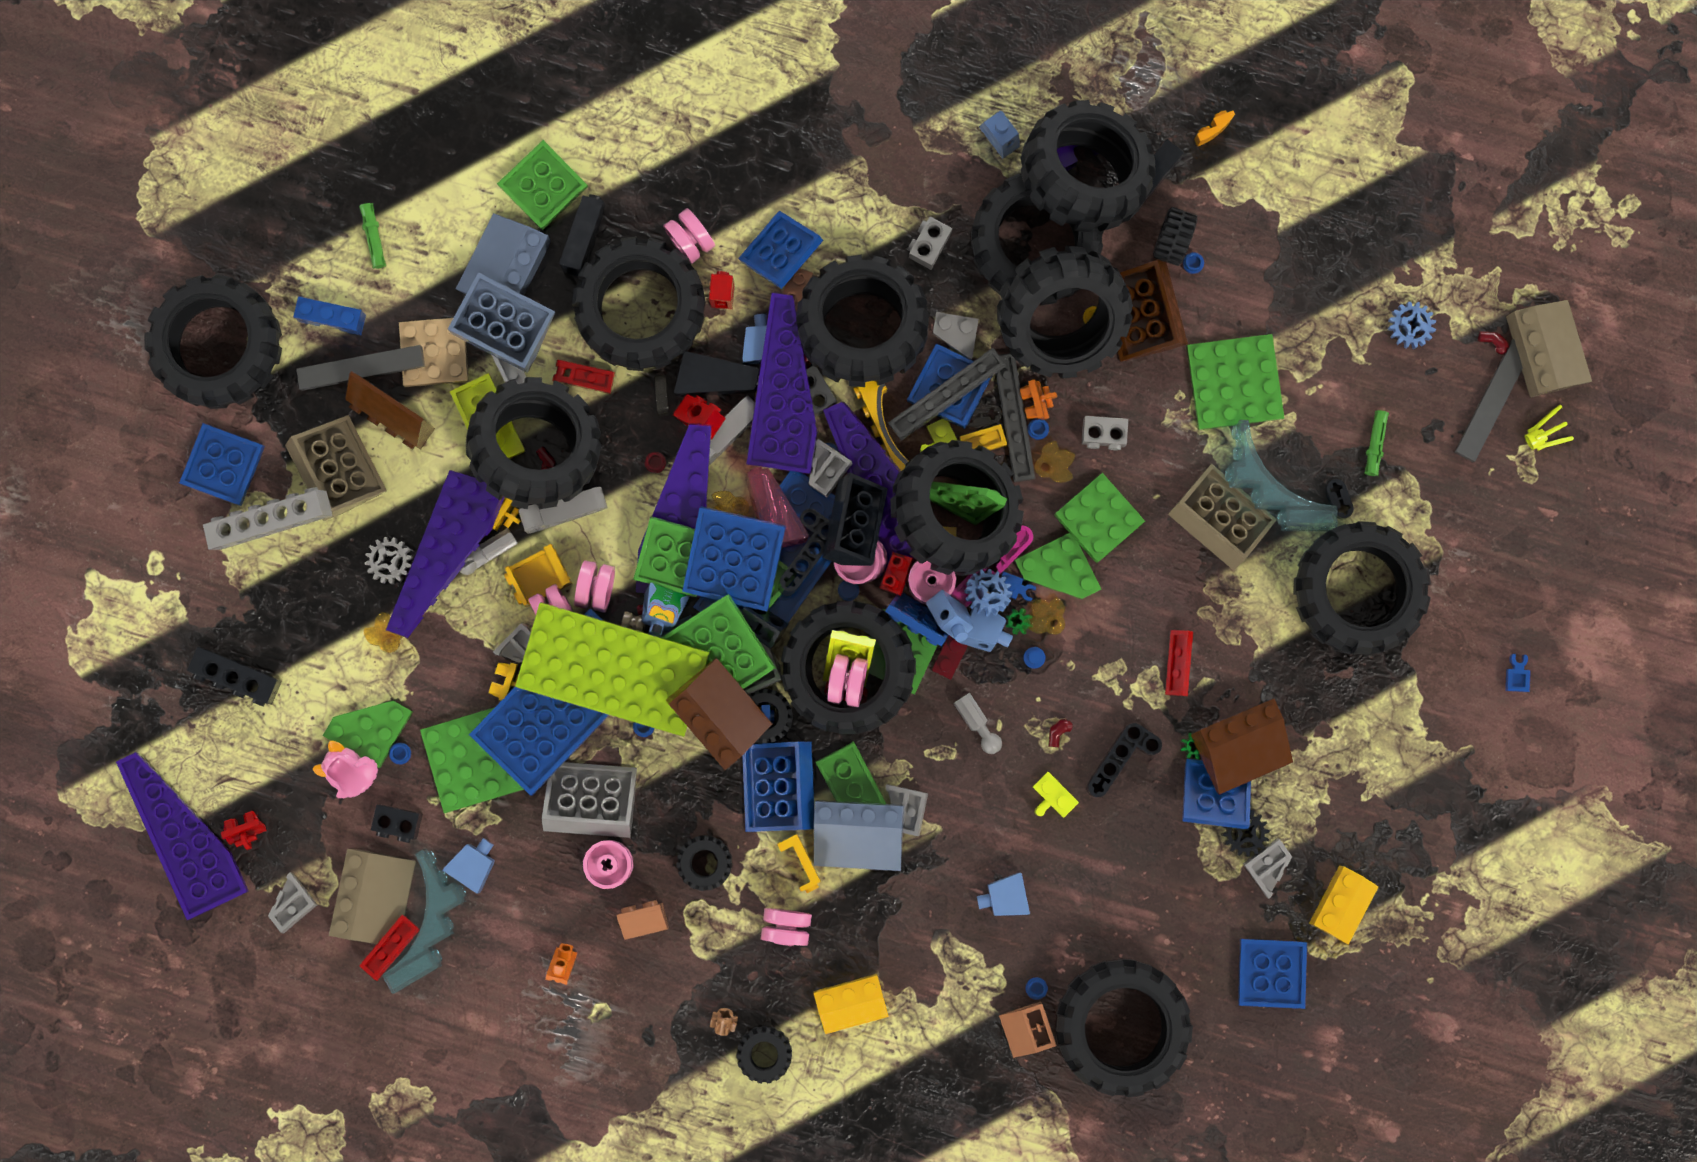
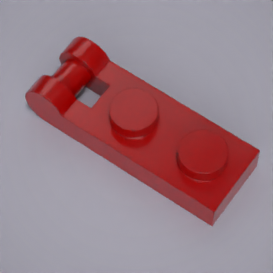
M557 360L556 374H553V382L555 380L561 384L611 394L615 372ZM565 370H571L570 377L564 376Z

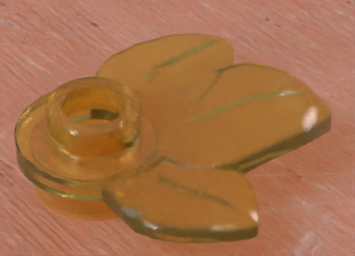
M1056 441L1049 442L1043 447L1041 457L1035 462V471L1040 477H1050L1054 482H1068L1073 479V475L1067 468L1072 464L1075 453L1067 450L1059 451ZM1044 463L1048 464L1049 470H1042L1041 465Z
M717 491L711 495L717 504L713 509L746 516L749 512V503L743 497H734L729 491ZM741 504L743 506V509L741 511H736L735 505Z
M1058 597L1053 598L1050 603L1042 599L1032 601L1031 609L1034 617L1029 620L1033 627H1028V629L1037 634L1048 632L1049 634L1057 635L1061 633L1065 628V620L1063 618L1065 612L1064 603ZM1053 620L1058 621L1055 627L1050 625Z
M381 612L376 617L375 627L364 629V636L371 645L379 646L383 652L392 653L399 648L400 639L403 636L386 630L391 616ZM392 639V643L385 644L386 640Z

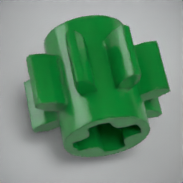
M1021 608L1019 613L1016 609H1012V614L1006 616L1009 623L1006 627L1013 628V634L1017 635L1019 630L1022 634H1026V629L1033 627L1029 620L1033 616L1025 615L1026 609ZM1020 619L1022 620V623L1018 624L1016 623V620Z
M1189 733L1188 740L1181 739L1184 747L1180 751L1187 752V759L1194 755L1197 760L1199 759L1198 750L1190 751L1191 746H1189V743L1194 741L1191 733Z

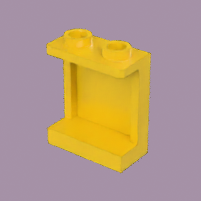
M552 544L543 547V550L512 566L505 567L507 572L504 574L505 579L509 585L513 584L517 592L513 594L519 605L523 603L525 607L530 606L528 598L536 594L546 598L545 590L554 584L560 590L573 584Z
M796 834L778 843L777 845L781 852L792 846L794 847L810 880L799 887L800 891L805 890L806 893H809L819 888L817 883L821 882V879L799 835Z

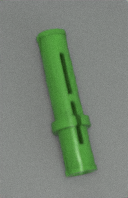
M373 203L362 204L359 206L363 219L362 229L365 230L372 268L386 267L378 230L379 222L376 221Z
M1375 411L1369 450L1366 451L1367 464L1364 472L1365 475L1378 476L1379 465L1384 454L1382 449L1386 424L1389 413L1386 411Z

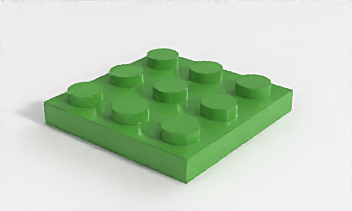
M544 140L497 183L541 230L545 229L588 188V185Z
M1103 473L1054 514L1096 564L1145 522Z
M651 516L633 580L647 584L651 582L679 593L697 597V595L682 592L695 529Z
M900 621L897 623L906 631L912 643L913 656L916 658V675H914L913 690L911 694L915 695L937 646L929 643L922 634L911 632L907 625ZM875 641L868 674L884 681L886 670L885 658L881 647Z

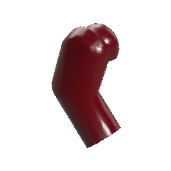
M1479 331V342L1493 343L1496 346L1495 351L1499 354L1507 352L1509 344L1498 332Z
M1061 719L1051 726L1048 747L1059 748L1060 736L1065 732H1070L1073 728L1071 721Z

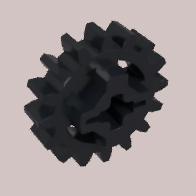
M1250 810L1251 820L1247 832L1249 837L1242 838V829L1233 828L1235 830V838L1232 839V827L1222 826L1226 829V832L1221 833V836L1227 837V840L1223 843L1224 845H1231L1229 848L1230 852L1236 849L1238 856H1241L1242 852H1244L1246 857H1250V851L1257 855L1258 847L1261 849L1265 848L1262 842L1269 841L1265 834L1269 833L1270 830L1264 829L1267 821H1260L1261 814L1254 816V811ZM1257 827L1259 828V838L1256 836ZM1244 842H1249L1253 845L1248 848L1240 847Z

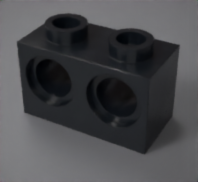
M745 607L741 613L759 642L770 649L780 641L789 623L769 610L763 611Z
M377 804L371 830L376 831V836L389 838L390 834L398 836V841L410 843L411 839L416 840L418 837L423 814ZM385 815L391 821L387 828L381 825V819ZM406 820L412 824V829L408 833L402 829V824Z

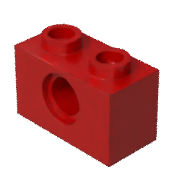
M717 271V274H711L709 294L711 308L733 310L735 282L733 275H729V272Z
M686 394L673 413V416L686 426H689V424L712 425V440L726 419L719 413L721 409L713 403L707 405V401L698 395L694 398Z

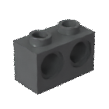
M812 366L807 369L808 378L814 381V385L810 387L812 403L813 399L818 396L823 397L825 400L822 406H815L813 404L814 414L817 417L824 413V409L836 405L837 400L818 368Z

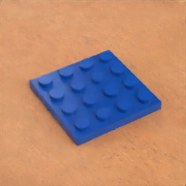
M701 506L699 508L682 592L720 600L729 594L737 605L768 611L786 526Z

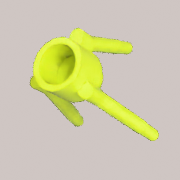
M1558 405L1534 427L1527 430L1528 434L1525 435V439L1532 450L1537 449L1539 451L1545 447L1574 439L1573 436L1545 443L1548 440V435L1567 426V422H1563L1547 431L1543 429L1538 430L1562 408V405Z

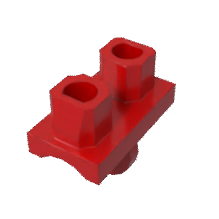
M893 552L880 589L901 596L905 583L908 581V575L914 559Z
M254 811L243 815L244 824L238 825L236 819L224 821V831L221 832L222 839H226L229 845L235 843L236 847L243 845L246 850L251 849V842L258 839L257 834L267 831L265 825L259 820Z

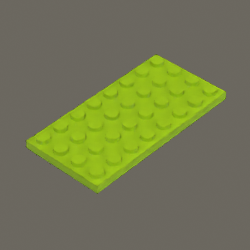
M540 602L515 687L684 737L687 725L670 707L666 699L706 666L709 652Z

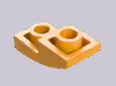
M1224 110L1215 114V118L1211 122L1212 128L1206 126L1198 130L1194 139L1197 147L1219 135L1233 119L1234 111L1227 113Z

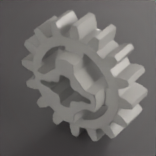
M384 537L383 543L377 539V546L370 545L369 548L372 552L365 554L370 558L369 561L365 562V565L371 566L367 572L370 574L375 573L373 576L375 580L381 577V583L383 584L386 583L387 579L390 584H394L395 578L401 582V575L407 576L408 572L406 569L411 568V564L408 561L412 560L413 557L407 555L411 551L410 548L403 549L405 543L401 541L397 544V538L394 537L391 542L387 537ZM387 547H396L398 550L390 552ZM379 552L378 561L375 562L376 555ZM387 556L393 558L391 565L385 563L387 562ZM403 559L402 566L399 569L400 560ZM387 569L391 572V575H385L379 571Z

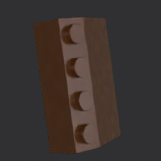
M1155 260L1120 272L1130 292L1133 304L1130 313L1132 322L1127 337H1120L1123 343L1118 350L1120 362L1188 344L1167 262Z
M351 371L346 393V400L351 403L349 408L358 414L363 411L369 415L367 420L376 426L381 423L386 427L385 432L394 438L399 435L404 439L402 443L412 450L414 447L421 450L435 428L425 419Z
M717 658L712 660L666 699L670 707L724 770L736 762L772 725L770 720Z
M1275 699L1191 734L1218 795L1293 763L1284 719Z

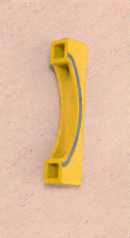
M876 381L865 382V387H853L857 399L861 398L865 405L862 406L865 417H870L873 425L870 427L875 438L880 437L882 442L880 446L902 471L909 460L902 455L894 444L884 421L882 397L884 393H887L885 383L878 386Z

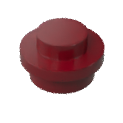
M652 452L645 459V467L651 473H660L666 467V458L659 452Z

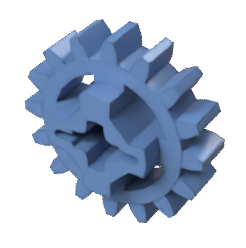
M1410 301L1406 303V308L1401 304L1398 306V310L1392 312L1394 317H1390L1388 322L1393 325L1389 326L1388 330L1394 332L1390 336L1391 338H1398L1397 345L1403 342L1404 348L1409 347L1411 344L1412 348L1415 349L1418 347V343L1420 346H1424L1426 344L1425 340L1429 341L1432 339L1429 333L1435 332L1436 329L1431 327V325L1435 324L1436 320L1430 319L1433 312L1427 313V306L1419 308L1420 302L1412 306ZM1410 312L1408 317H1401L1402 314ZM1410 321H1412L1413 326H1415L1413 330L1411 329V325L1408 324ZM1416 333H1423L1421 337L1413 339Z
M988 569L986 574L983 570H980L978 574H973L967 581L964 593L969 595L965 600L972 601L970 608L977 607L978 614L981 611H985V615L988 616L992 611L995 616L999 611L1003 612L1011 602L1009 598L1012 592L1007 591L1011 584H1005L1006 577L1000 578L998 571L994 575L991 569Z

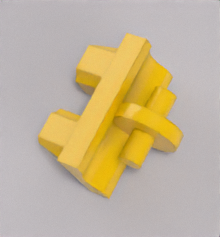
M504 498L492 528L495 531L499 530L506 517L507 520L503 525L507 528L510 527L512 522L520 523V520L516 518L519 509L511 506L512 500Z
M498 663L495 674L506 678L503 685L492 682L488 693L502 701L509 693L510 687H515L518 675L515 682H513V678L518 665L514 663Z

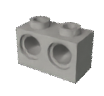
M929 217L927 222L923 220L918 229L919 237L917 240L913 239L907 250L910 251V259L932 270L952 233V228ZM930 229H937L940 234L937 237H931L928 231ZM926 247L929 250V254L922 256L918 253V249Z
M1085 416L1083 419L1082 445H1087L1089 449H1099L1100 446H1108L1109 450H1121V447L1127 445L1128 419ZM1096 428L1099 431V437H1090L1088 430ZM1111 430H1118L1121 438L1118 440L1113 439L1110 436Z

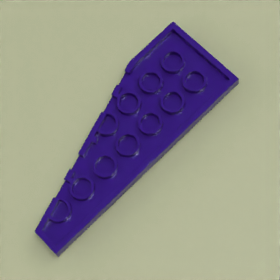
M771 293L746 464L811 474L817 426L803 346L798 335L795 299L793 295Z
M845 402L824 409L825 417L840 454L853 463L847 470V473L855 474L888 488L878 541L883 544L887 552L888 562L886 569L893 552L915 560L909 554L912 550L906 541L901 543L894 530L898 525L897 518H891L890 499L896 495L893 493V485L901 470Z
M689 424L652 517L695 529L699 508L701 506L707 507L712 425ZM646 532L638 549V560L640 557ZM636 580V592L645 593L649 584Z
M449 470L387 625V631L405 638L411 635L424 618L423 614L430 605L433 606L440 592L449 586L466 564L464 561L472 551H476L480 546L478 543L481 539L490 533L505 498L504 496L500 501L486 491L487 484L485 482L480 483L474 477Z
M138 752L116 761L187 920L249 892L231 851Z

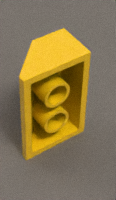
M1339 866L1309 924L1349 945L1378 886L1345 866Z
M877 974L814 991L815 1001L825 1034L889 1017Z

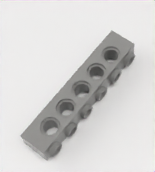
M317 487L304 490L305 493L301 495L298 493L286 495L285 500L273 499L267 501V505L262 507L261 505H253L248 507V511L245 512L241 510L231 512L229 517L226 518L223 516L211 518V522L203 524L208 549H226L331 517L332 511L327 491L318 490ZM304 503H306V510H305V511H304V509H303ZM285 509H287V516H286V517H285V514H284Z

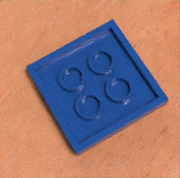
M778 211L738 259L742 264L782 289L823 242V239L783 212Z
M936 344L907 398V402L915 404L973 361ZM992 377L937 416L965 429Z
M203 423L179 483L242 506L265 446Z
M902 592L901 596L896 595L885 611L889 614V618L895 622L901 621L906 624L907 628L915 634H922L932 645L942 646L948 637V634L938 626L929 608Z
M1186 759L1182 821L1248 829L1250 826L1251 781L1218 795L1203 761Z
M1240 939L1238 1005L1305 1009L1307 942Z

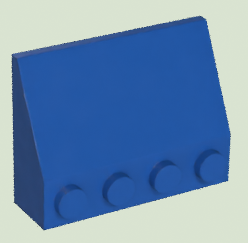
M811 742L753 744L742 755L746 832L814 829Z

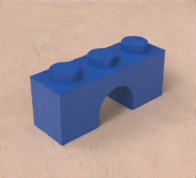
M298 296L293 317L301 323L319 327L320 325H326L343 332L362 335L366 314L359 309Z

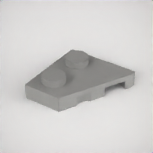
M936 312L933 335L946 342L948 346L957 350L966 358L972 360L979 319Z
M818 439L816 441V451L812 462L813 468L810 474L809 486L827 498L853 464L852 461Z
M524 622L521 623L493 653L522 663L532 630Z
M886 784V791H888L891 804L904 805L903 833L920 836L928 793Z
M1277 838L1259 851L1257 855L1244 862L1243 865L1264 895L1269 899L1292 856L1281 840Z
M292 872L287 875L282 891L280 890L276 898V904L268 915L281 933H285L317 906L316 902Z

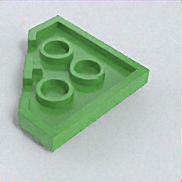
M932 482L930 488V501L974 525H977L1003 508L1007 501L999 492L988 488Z
M1070 533L1014 560L1025 581L1036 583L1081 600L1101 590L1079 543Z
M389 701L333 717L323 736L331 741L339 742L346 748L352 749L361 758L367 756L375 760L377 767L381 768L389 754L390 748L395 744L413 711L396 701Z

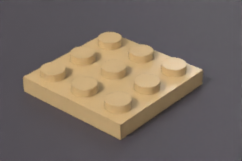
M453 318L399 322L401 348L421 345L425 361V367L402 371L404 387L469 382L466 341L452 335L448 330Z

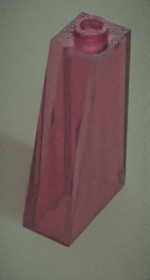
M755 467L750 469V472L746 474L745 480L755 518L786 526L782 548L806 543L808 533L769 468Z

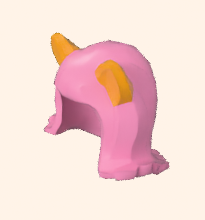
M336 741L328 743L329 751L325 755L322 764L313 767V771L317 775L326 777L331 786L338 790L336 797L343 799L356 797L360 793L365 792L373 784L378 771L375 760L367 756L361 758L355 751L344 747Z

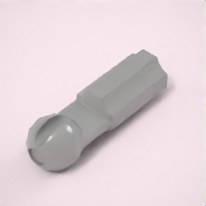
M509 528L480 544L476 551H472L464 561L466 564L459 572L464 575L472 574L479 567L516 546L518 543Z
M968 693L953 703L970 730L977 731L981 736L982 750L988 754L998 752L1002 747V740L997 734L990 733L986 727L988 720L972 695Z

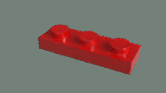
M1171 630L1165 695L1188 696L1193 631Z
M402 914L359 966L374 980L378 981L420 931V928Z

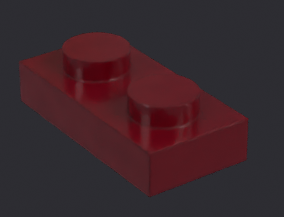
M949 635L931 671L951 680L968 645L957 642Z

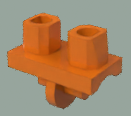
M1028 381L1029 385L1020 388L1023 400L1033 398L1034 401L1033 406L1025 408L1027 419H1048L1047 408L1054 407L1052 399L1058 397L1057 393H1050L1049 386L1041 387L1040 381Z
M561 943L559 948L556 947L545 980H555L557 983L561 982L567 985L577 958V952H573L572 945Z

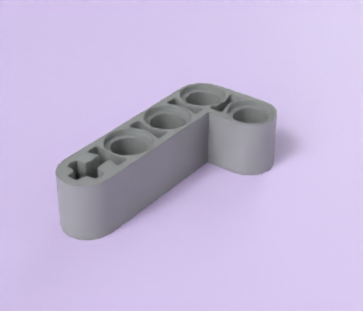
M749 396L742 399L725 416V421L711 440L709 465L752 424L755 402Z
M595 487L581 492L568 502H564L562 499L559 500L557 507L539 510L538 505L533 504L529 505L528 509H519L518 512L524 530L529 534L605 510L608 507L602 488Z

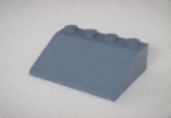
M493 213L456 290L467 294L479 272L525 295L551 243L549 236L529 226Z
M478 272L448 330L452 335L528 373L538 355L555 311Z
M815 801L814 866L901 871L904 805Z

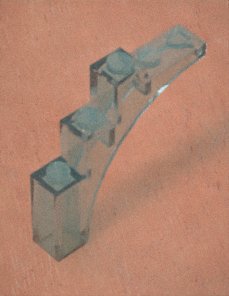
M1240 420L1232 429V438L1235 439L1236 445L1233 449V459L1236 462L1230 464L1225 471V479L1229 482V488H1254L1251 500L1252 503H1255V509L1280 510L1277 520L1278 524H1281V531L1328 532L1338 527L1337 506L1306 500L1286 489L1270 474L1256 452L1251 438L1249 420Z
M423 849L415 854L422 868L426 885V908L422 926L408 953L394 967L382 975L392 994L399 992L442 966L440 963L442 957L436 949H432V946L454 934L452 930L454 925L449 917L445 918L444 914L466 902L464 898L466 893L460 884L457 886L456 882L447 886L446 882L448 879L442 870H438L435 865L437 862L436 857L432 851L428 852L427 849Z

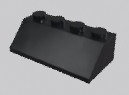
M849 473L838 482L822 558L839 565H873L888 488L852 473Z

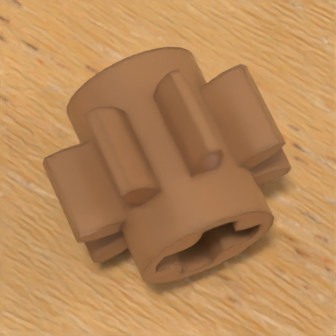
M721 1008L718 1012L712 1013L710 1027L714 1028L716 1034L727 1036L730 1031L735 1032L738 1017L733 1016L732 1010Z

